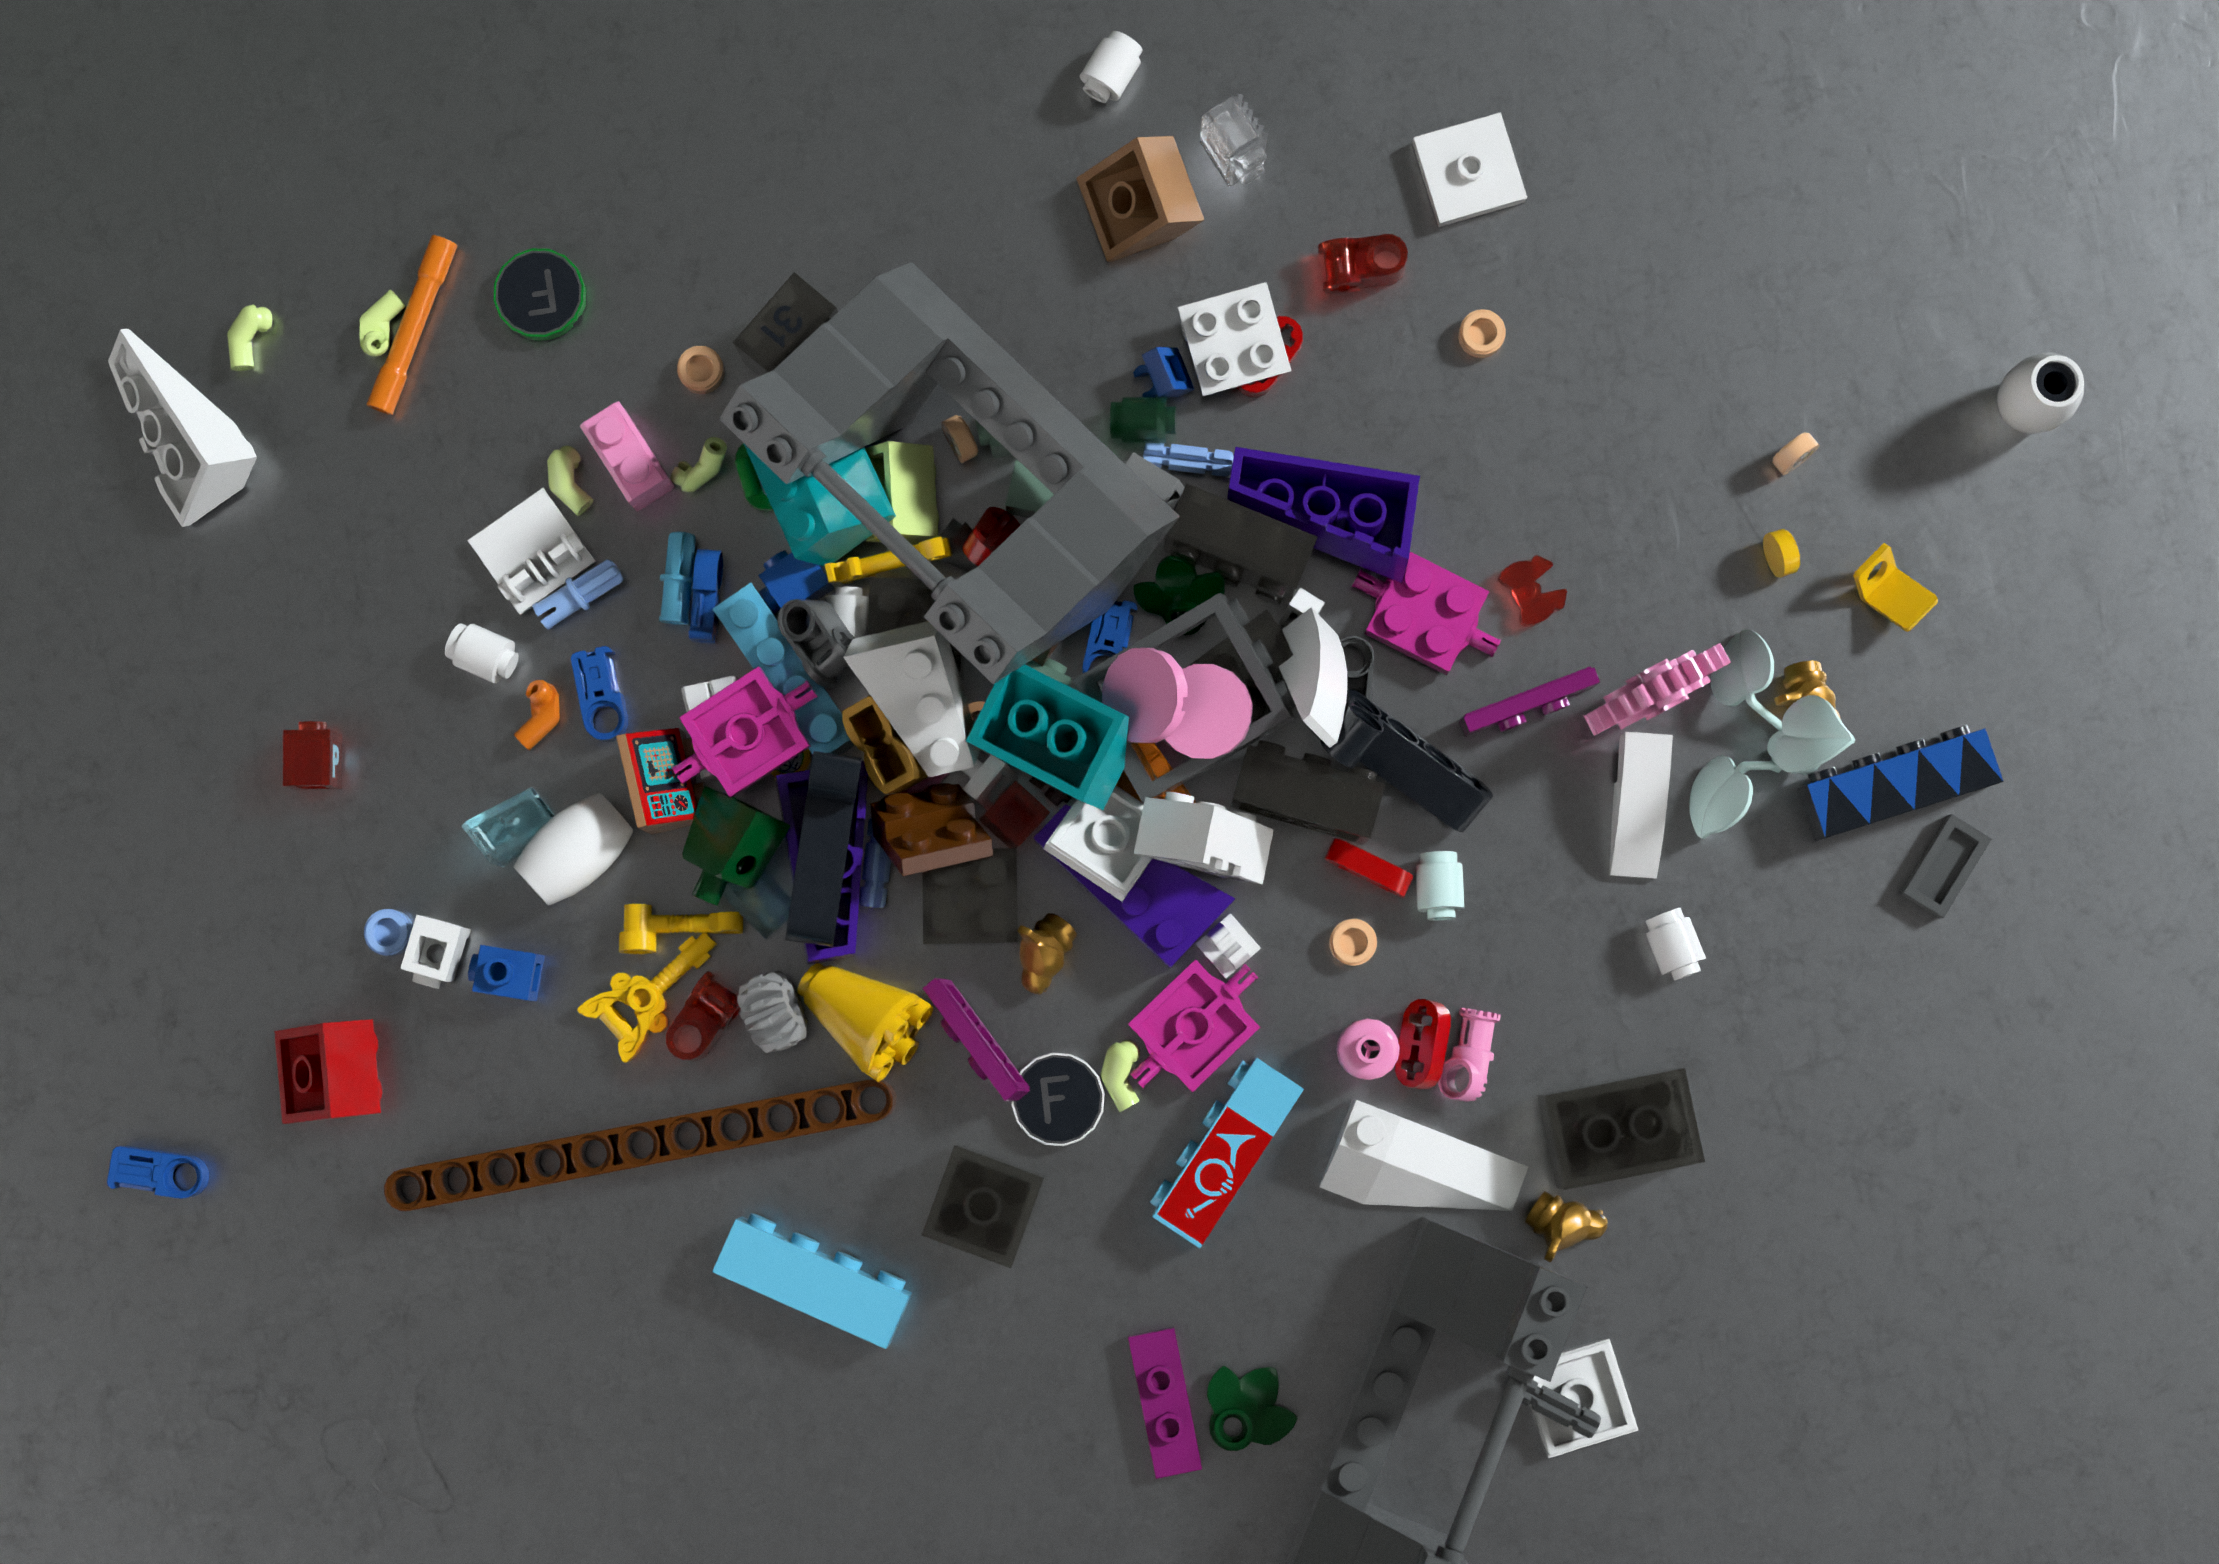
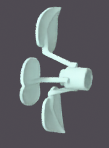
M1748 629L1741 630L1725 646L1724 650L1731 663L1711 673V689L1716 700L1729 707L1737 706L1746 699L1747 704L1778 729V732L1774 733L1768 742L1767 750L1771 756L1770 761H1744L1736 767L1731 758L1721 755L1709 761L1699 771L1692 785L1689 809L1695 832L1702 839L1731 828L1748 811L1752 801L1753 786L1750 778L1744 774L1749 770H1771L1779 773L1781 770L1789 773L1809 775L1814 773L1820 765L1831 760L1855 742L1854 736L1842 723L1834 707L1827 700L1819 696L1808 695L1797 700L1788 708L1782 721L1757 701L1754 693L1765 690L1772 682L1774 659L1766 641L1759 634Z

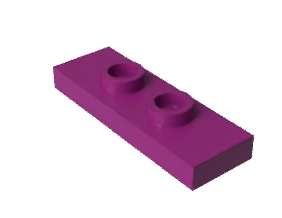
M1590 666L1467 713L1460 719L1459 725L1464 737L1498 725L1500 732L1526 723L1524 714L1541 708L1545 716L1570 706L1568 697L1594 688L1600 683L1595 668Z
M934 978L922 988L944 1017L940 1021L944 1031L954 1042L958 1043L961 1041L971 1054L967 1060L971 1068L981 1079H989L1004 1101H1018L1030 1092L1029 1085L952 980Z
M1174 1327L1128 1336L1156 1479L1202 1470Z

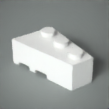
M928 621L852 639L843 658L928 777L975 767L980 748L966 742L974 722L949 641Z
M1167 791L1165 799L1145 797L1134 849L1135 854L1228 880L1263 884L1274 829L1257 823V816L1244 812L1227 811L1225 806L1204 801L1193 803V796Z

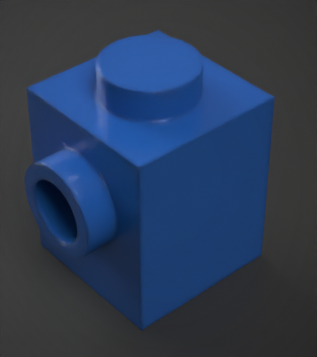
M786 550L775 554L763 565L766 570L758 575L766 586L758 592L773 614L779 612L782 606L790 600H819L835 589L832 583H828L827 576L819 565L795 559L793 553L788 554Z
M480 945L479 954L474 953L469 964L468 980L474 982L472 991L537 1001L545 955Z

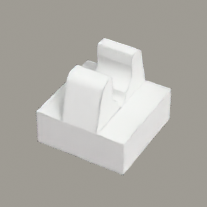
M990 755L984 764L977 759L975 767L961 770L970 779L963 790L988 812L994 808L1019 777L1006 763L993 755Z
M1231 913L1195 943L1197 948L1225 980L1261 949Z

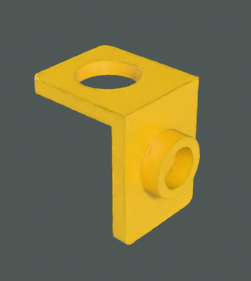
M1883 543L1853 575L1860 599L1906 632L1911 631L1938 603L1937 596L1896 567L1891 547L1886 543ZM1882 562L1879 571L1876 573V575L1870 580H1868L1869 574L1872 571V569L1878 563Z

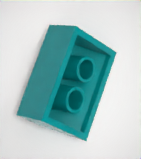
M744 444L795 559L821 566L827 563H835L872 535L813 475L810 477L803 476L786 484ZM864 447L829 464L888 522L896 517Z
M1024 664L994 684L966 742L1081 802L1104 810L1125 768L1129 717Z

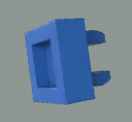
M1155 347L1142 354L1145 364L1138 366L1133 372L1135 378H1144L1150 375L1153 387L1142 394L1143 399L1181 397L1195 390L1178 347Z

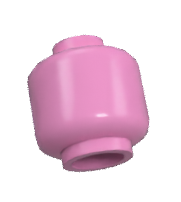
M1368 1018L1354 1021L1344 1028L1338 1038L1336 1048L1339 1063L1344 1070L1355 1078L1365 1080L1382 1078L1389 1073L1398 1061L1400 1050L1397 1036L1390 1026L1380 1020ZM1366 1040H1372L1376 1042L1377 1045L1370 1046ZM1362 1045H1363L1364 1048L1366 1049V1052H1365V1055H1364V1056H1363V1054H1362V1052H1361V1046H1362ZM1378 1050L1377 1055L1369 1059L1371 1051Z

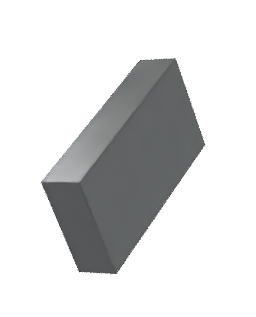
M1953 814L1947 815L1899 894L1937 918H1944L1992 839Z

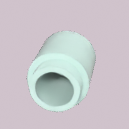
M1434 851L1420 854V865L1415 866L1418 911L1427 912L1428 920L1455 919V911L1465 909L1462 864L1457 862V852Z

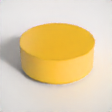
M1779 529L1765 534L1763 549L1768 566L1773 574L1781 578L1796 573L1800 567V553L1791 533L1785 529Z

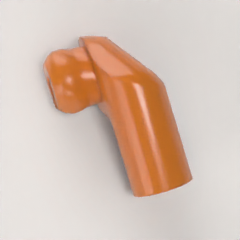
M535 680L527 687L526 697L530 699L531 718L514 733V736L529 751L557 726L560 719L559 694L552 684L544 680Z

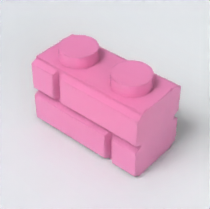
M619 401L611 404L580 425V428L623 495L636 511L642 510L675 488V485Z

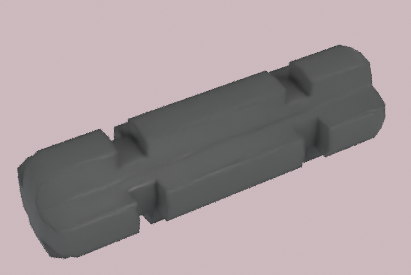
M1534 1380L1531 1384H1527L1528 1387L1522 1404L1526 1406L1531 1404L1533 1410L1566 1427L1572 1425V1429L1587 1438L1594 1436L1601 1422L1599 1414L1584 1406L1581 1409L1578 1408L1579 1404L1544 1385L1541 1388L1538 1387V1383Z

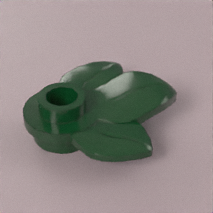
M1166 556L1158 563L1155 582L1148 581L1134 584L1133 592L1137 603L1146 612L1163 616L1165 623L1168 624L1218 593L1225 595V582L1222 575L1218 572L1197 575L1194 566L1186 559L1177 556ZM1206 621L1198 625L1197 627L1191 629L1190 631L1186 632L1183 635L1186 636L1195 634L1206 623Z
M1221 1366L1212 1376L1207 1389V1398L1214 1411L1209 1421V1431L1213 1441L1220 1448L1227 1451H1239L1246 1448L1251 1442L1272 1445L1283 1439L1294 1428L1298 1419L1297 1415L1286 1408L1275 1405L1279 1390V1379L1275 1368H1256L1246 1373L1239 1380L1231 1369ZM1232 1417L1239 1419L1242 1424L1241 1430L1235 1435L1227 1434L1223 1428L1225 1421Z

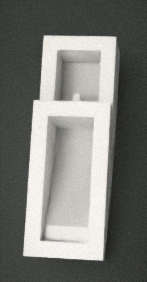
M1311 607L1282 629L1293 656L1281 664L1279 669L1302 720L1330 748L1338 741L1344 719L1347 699V668L1338 634Z
M1624 732L1620 735L1617 782L1614 783L1609 876L1657 879L1665 828L1673 735Z

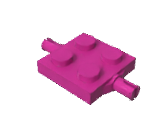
M1412 552L1409 554L1402 583L1387 578L1384 582L1360 569L1352 585L1353 588L1355 587L1377 598L1374 615L1364 633L1365 635L1446 676L1457 655L1467 645L1493 657L1501 642V639H1497L1477 629L1479 612L1490 591Z
M758 666L679 717L692 738L695 753L672 767L675 774H680L677 778L684 784L687 780L706 769L718 778L728 796L733 798L809 749L811 745L799 728L794 711L818 697L815 690H810L813 688L811 684L806 680L794 690L783 695L773 687L762 668Z
M1195 959L1128 1023L1133 1031L1144 1041L1150 1054L1134 1071L1129 1073L1136 1080L1147 1068H1150L1138 1081L1142 1088L1164 1069L1176 1075L1193 1093L1261 1028L1244 1011L1238 997L1258 979L1257 975L1252 972L1244 981L1238 984V981L1251 970L1245 963L1224 983L1212 977Z

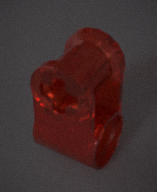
M1393 234L1360 238H1336L1324 241L1317 246L1318 253L1324 257L1326 281L1322 286L1323 291L1328 294H1340L1362 288L1389 286L1397 283L1406 271L1408 259L1406 244L1400 237ZM1389 251L1398 257L1399 263L1389 269L1382 268L1376 264L1374 257L1380 252ZM1338 259L1342 260L1343 273L1340 272Z
M709 970L697 982L689 994L684 1007L666 1033L668 1050L675 1057L687 1062H696L704 1059L710 1053L722 1033L731 1025L741 1011L737 1003L738 995L714 980L715 974ZM711 994L725 1004L724 1007L710 1000L708 995ZM696 1027L701 1034V1044L695 1051L684 1053L679 1048L678 1037L684 1029Z

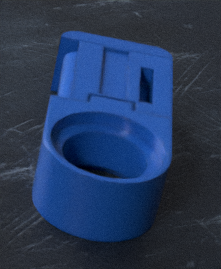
M698 549L696 552L689 639L693 643L717 644L719 618L713 608L721 602L723 578L722 550Z
M1123 600V602L1115 601L1106 613L1092 621L1083 661V673L1090 670L1092 662L1097 658H1110L1127 648L1134 619L1130 612L1137 613L1136 603Z
M607 646L595 648L593 652H575L571 656V664L586 731L599 741L613 742L617 740V735L625 734L628 728V714L624 695L619 692L614 661L609 659V656L616 654ZM602 708H613L619 718L617 727L609 733L598 732L593 724L594 715Z
M132 1146L115 1147L112 1151L107 1185L112 1189L125 1187L155 1191V1195L179 1199L190 1198L199 1195L205 1190L209 1182V1170L202 1159L193 1155ZM182 1163L190 1164L197 1174L195 1185L187 1191L179 1189L173 1180L175 1169Z

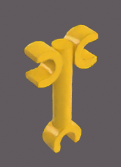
M937 537L913 545L928 561L952 556L948 538L942 539V537ZM891 551L860 559L859 557H851L843 562L824 564L828 583L842 582V584L854 583L853 581L864 578H874L877 573L906 566Z

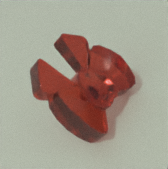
M1535 555L1531 562L1525 560L1512 563L1498 576V581L1511 590L1513 598L1520 607L1519 621L1524 627L1542 623L1550 617L1554 609L1562 610L1567 596L1566 589L1541 593V585L1535 581L1553 566V562L1538 555Z

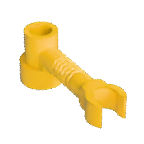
M626 904L624 905V932L619 933L618 952L636 955L656 953L658 933L743 934V915H740L741 912L732 911L694 915L676 914V916L674 914L671 916L669 914L652 915V905Z

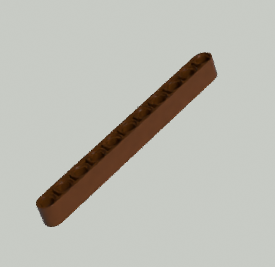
M868 1079L402 1168L394 1171L387 1178L384 1185V1195L392 1208L399 1211H411L861 1125L887 1118L896 1106V1094L888 1082L883 1080L877 1082L874 1079ZM872 1086L880 1088L886 1096V1105L877 1114L867 1112L862 1105L864 1091ZM825 1095L834 1097L840 1106L838 1117L830 1123L821 1121L816 1114V1104ZM779 1104L787 1106L793 1114L792 1125L786 1131H778L770 1123L771 1110ZM732 1113L741 1115L746 1122V1132L739 1140L730 1139L724 1131L725 1119ZM686 1122L694 1124L700 1132V1140L693 1149L683 1147L678 1140V1130ZM639 1131L648 1133L653 1140V1150L646 1158L637 1156L631 1147L632 1139ZM593 1140L601 1142L607 1151L605 1162L599 1167L591 1165L585 1156L587 1145ZM546 1149L555 1151L560 1159V1167L554 1175L544 1173L539 1165L540 1156ZM500 1158L507 1159L513 1167L512 1179L507 1184L498 1182L493 1174V1167ZM453 1167L462 1169L467 1177V1184L461 1193L452 1191L447 1183V1176ZM407 1176L414 1177L420 1185L419 1196L414 1202L406 1200L401 1192L402 1182Z

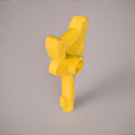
M702 933L698 938L690 936L678 947L681 954L674 958L652 980L644 976L636 975L631 978L627 973H617L611 978L610 985L612 991L600 993L586 1000L578 1007L577 1011L586 1017L598 1018L619 1040L618 1053L621 1060L627 1063L638 1055L647 1041L650 1031L660 1033L668 1027V1019L662 1013L667 1009V1001L663 993L693 966L699 969L712 957L709 952L717 943L708 933ZM620 1001L634 1010L638 1021L634 1029L614 1007L617 1002Z

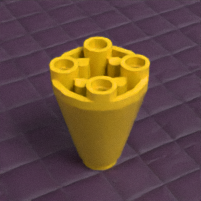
M815 963L807 970L797 989L798 994L804 997V1004L860 1070L877 1082L882 1081L897 1062L901 1065H906L913 1058L919 1047V1042L915 1040L919 1029L929 1020L934 1009L931 1004L914 993L832 965L824 966L821 963Z

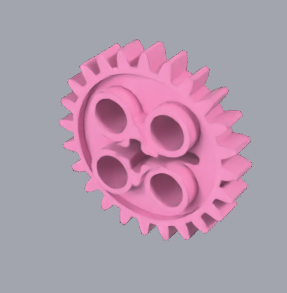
M1721 643L1696 655L1694 650H1691L1671 661L1666 658L1626 680L1627 685L1603 697L1606 702L1605 705L1586 714L1584 718L1594 736L1616 724L1622 730L1644 717L1646 720H1649L1689 699L1687 694L1711 682L1708 677L1709 674L1730 664L1731 661Z

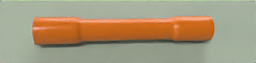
M431 235L418 269L416 284L385 364L379 370L366 404L376 411L388 415H393L407 379V370L439 287L445 281L458 247L457 244L448 239Z

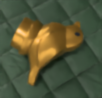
M1802 661L1784 668L1785 679L1782 683L1787 691L1785 694L1774 698L1776 705H1784L1788 709L1800 698L1815 695L1827 700L1836 710L1835 694L1826 685L1827 675L1822 671L1820 662Z
M1047 913L1042 920H1038L1035 923L1034 930L1020 925L1017 930L1022 937L1019 952L1023 966L1021 983L1027 991L1037 995L1047 991L1052 978L1064 965V953L1072 949V942L1077 937L1074 928L1063 918L1053 913Z
M1544 1191L1528 1214L1525 1223L1534 1228V1233L1544 1236L1547 1245L1544 1260L1551 1263L1557 1251L1571 1247L1582 1240L1600 1238L1607 1229L1608 1220L1600 1209L1590 1210L1584 1204L1577 1201L1564 1203L1559 1195L1554 1197Z

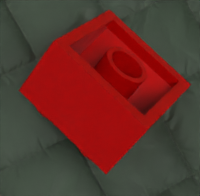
M373 1019L320 1023L274 1031L282 1124L381 1113L382 1085L378 1079L376 1054L378 1051V1039L374 1032Z

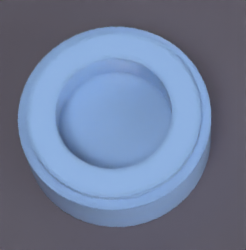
M393 909L379 910L372 914L365 924L364 938L366 944L377 954L385 956L399 955L406 951L413 924L409 917L400 911Z

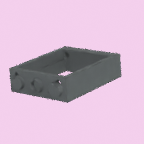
M1218 593L1073 679L1079 692L1102 703L1103 681L1108 668L1118 655L1131 648H1154L1158 650L1216 615L1269 706L1271 712L1249 725L1250 728L1245 739L1232 752L1215 759L1192 758L1159 778L1156 777L1138 743L1127 740L1124 771L1142 803H1144L1145 797L1157 799L1162 797L1167 791L1174 790L1296 719L1291 710L1296 705L1284 680L1276 684L1267 667L1274 662L1262 641L1258 639L1252 642L1246 632L1244 625L1250 623V620L1237 598L1229 601L1225 595Z

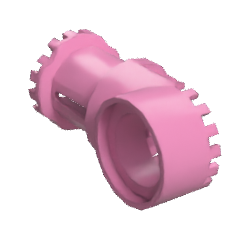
M1460 1008L1459 1015L1463 1019L1459 1042L1457 1046L1453 1047L1451 1058L1444 1062L1443 1072L1438 1085L1444 1096L1454 1100L1470 1102L1475 1101L1477 1097L1480 1098L1482 1091L1485 1092L1486 1088L1483 1086L1484 1083L1487 1084L1489 1062L1494 1059V1053L1490 1051L1495 1023L1500 1022L1501 1014ZM1465 1067L1469 1073V1082L1467 1087L1459 1092L1455 1086V1076L1460 1068Z

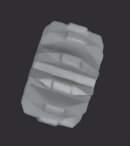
M781 971L761 973L739 986L737 1003L741 1008L740 1016L746 1025L745 1030L750 1032L753 1043L757 1046L759 1045L764 1052L770 1053L785 1050L797 1045V1042L806 1038L808 1020L804 1013L806 1008L802 1005L800 995L794 989L793 982L786 978Z

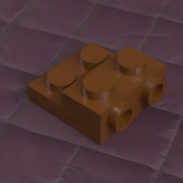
M934 784L922 792L889 794L880 801L870 803L873 837L902 876L993 856L992 839L977 822L974 801L959 784Z

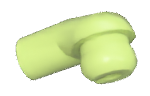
M391 289L363 313L359 319L360 346L370 356H381L389 349L390 320L406 307L403 301Z
M254 304L248 305L241 309L227 332L231 370L248 371L254 369L251 340L256 331L266 332L271 328L272 314L268 308H256Z
M718 437L708 438L704 443L696 465L692 467L686 461L679 462L678 467H675L671 473V481L675 485L681 486V491L695 492L719 473L727 451L726 443Z
M567 445L559 450H554L547 460L549 488L577 516H580L589 509L593 499L574 482V469L579 466L581 458L575 448Z
M1123 1040L1120 1043L1116 1042L1109 1047L1100 1073L1101 1080L1119 1112L1140 1101L1127 1079L1132 1064L1140 1058V1050L1136 1043L1131 1040Z

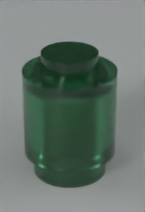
M1123 397L1122 402H1111V439H1122L1123 443L1167 444L1168 434H1176L1177 408L1176 406H1168L1167 397Z

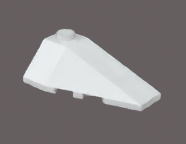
M121 329L108 360L109 366L127 411L130 413L137 412L140 419L143 436L139 441L144 453L153 452L161 475L154 478L160 494L182 527L190 526L244 488L257 456L252 445L246 441L237 425L131 330Z
M1352 1099L1319 1187L1368 1205L1513 1211L1528 1166Z

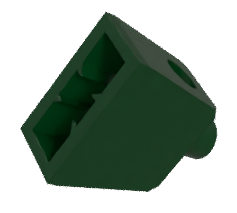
M705 786L682 852L684 860L703 869L692 895L718 906L728 882L747 889L755 887L787 834L790 825L735 797H729L725 793Z

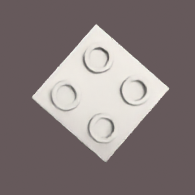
M1267 282L1178 307L1182 322L1180 323L1182 334L1189 346L1202 396L1292 371Z
M544 488L467 540L498 583L501 593L508 601L510 600L520 615L532 608L534 603L540 602L566 584L565 580L567 578L573 579L596 563Z

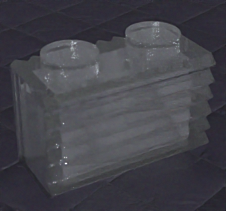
M1238 93L1206 112L1201 119L1200 144L1228 187L1238 182L1244 186L1256 180L1265 172L1263 165L1267 158L1266 147L1269 133L1263 132L1264 125L1258 124V118L1253 117L1254 110L1248 109L1249 102H1244L1243 94Z

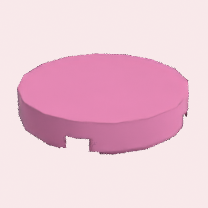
M1131 648L1118 655L1108 668L1102 685V703L1129 717L1128 741L1133 743H1157L1171 736L1182 722L1185 711L1181 709L1183 698H1187L1188 686L1182 668L1172 655L1154 648Z
M1193 664L1183 668L1188 686L1187 698H1183L1181 709L1185 713L1180 725L1165 740L1176 751L1191 758L1215 759L1232 752L1245 739L1250 728L1252 700L1246 685L1232 671L1215 664Z

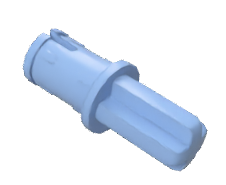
M606 559L574 580L570 577L565 580L567 585L540 602L534 603L532 607L537 617L552 607L556 608V611L540 620L550 630L554 625L579 609L583 608L585 611L590 609V602L622 583V574L611 559Z

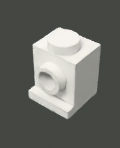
M416 914L400 969L413 972L412 982L439 989L441 981L454 983L466 939L469 938L472 929ZM441 945L445 950L442 961L436 963L431 958V951L435 946Z

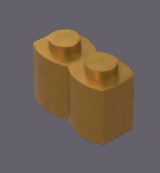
M871 695L842 711L845 731L852 743L864 752V763L871 781L881 792L891 794L905 791L928 778L926 772Z

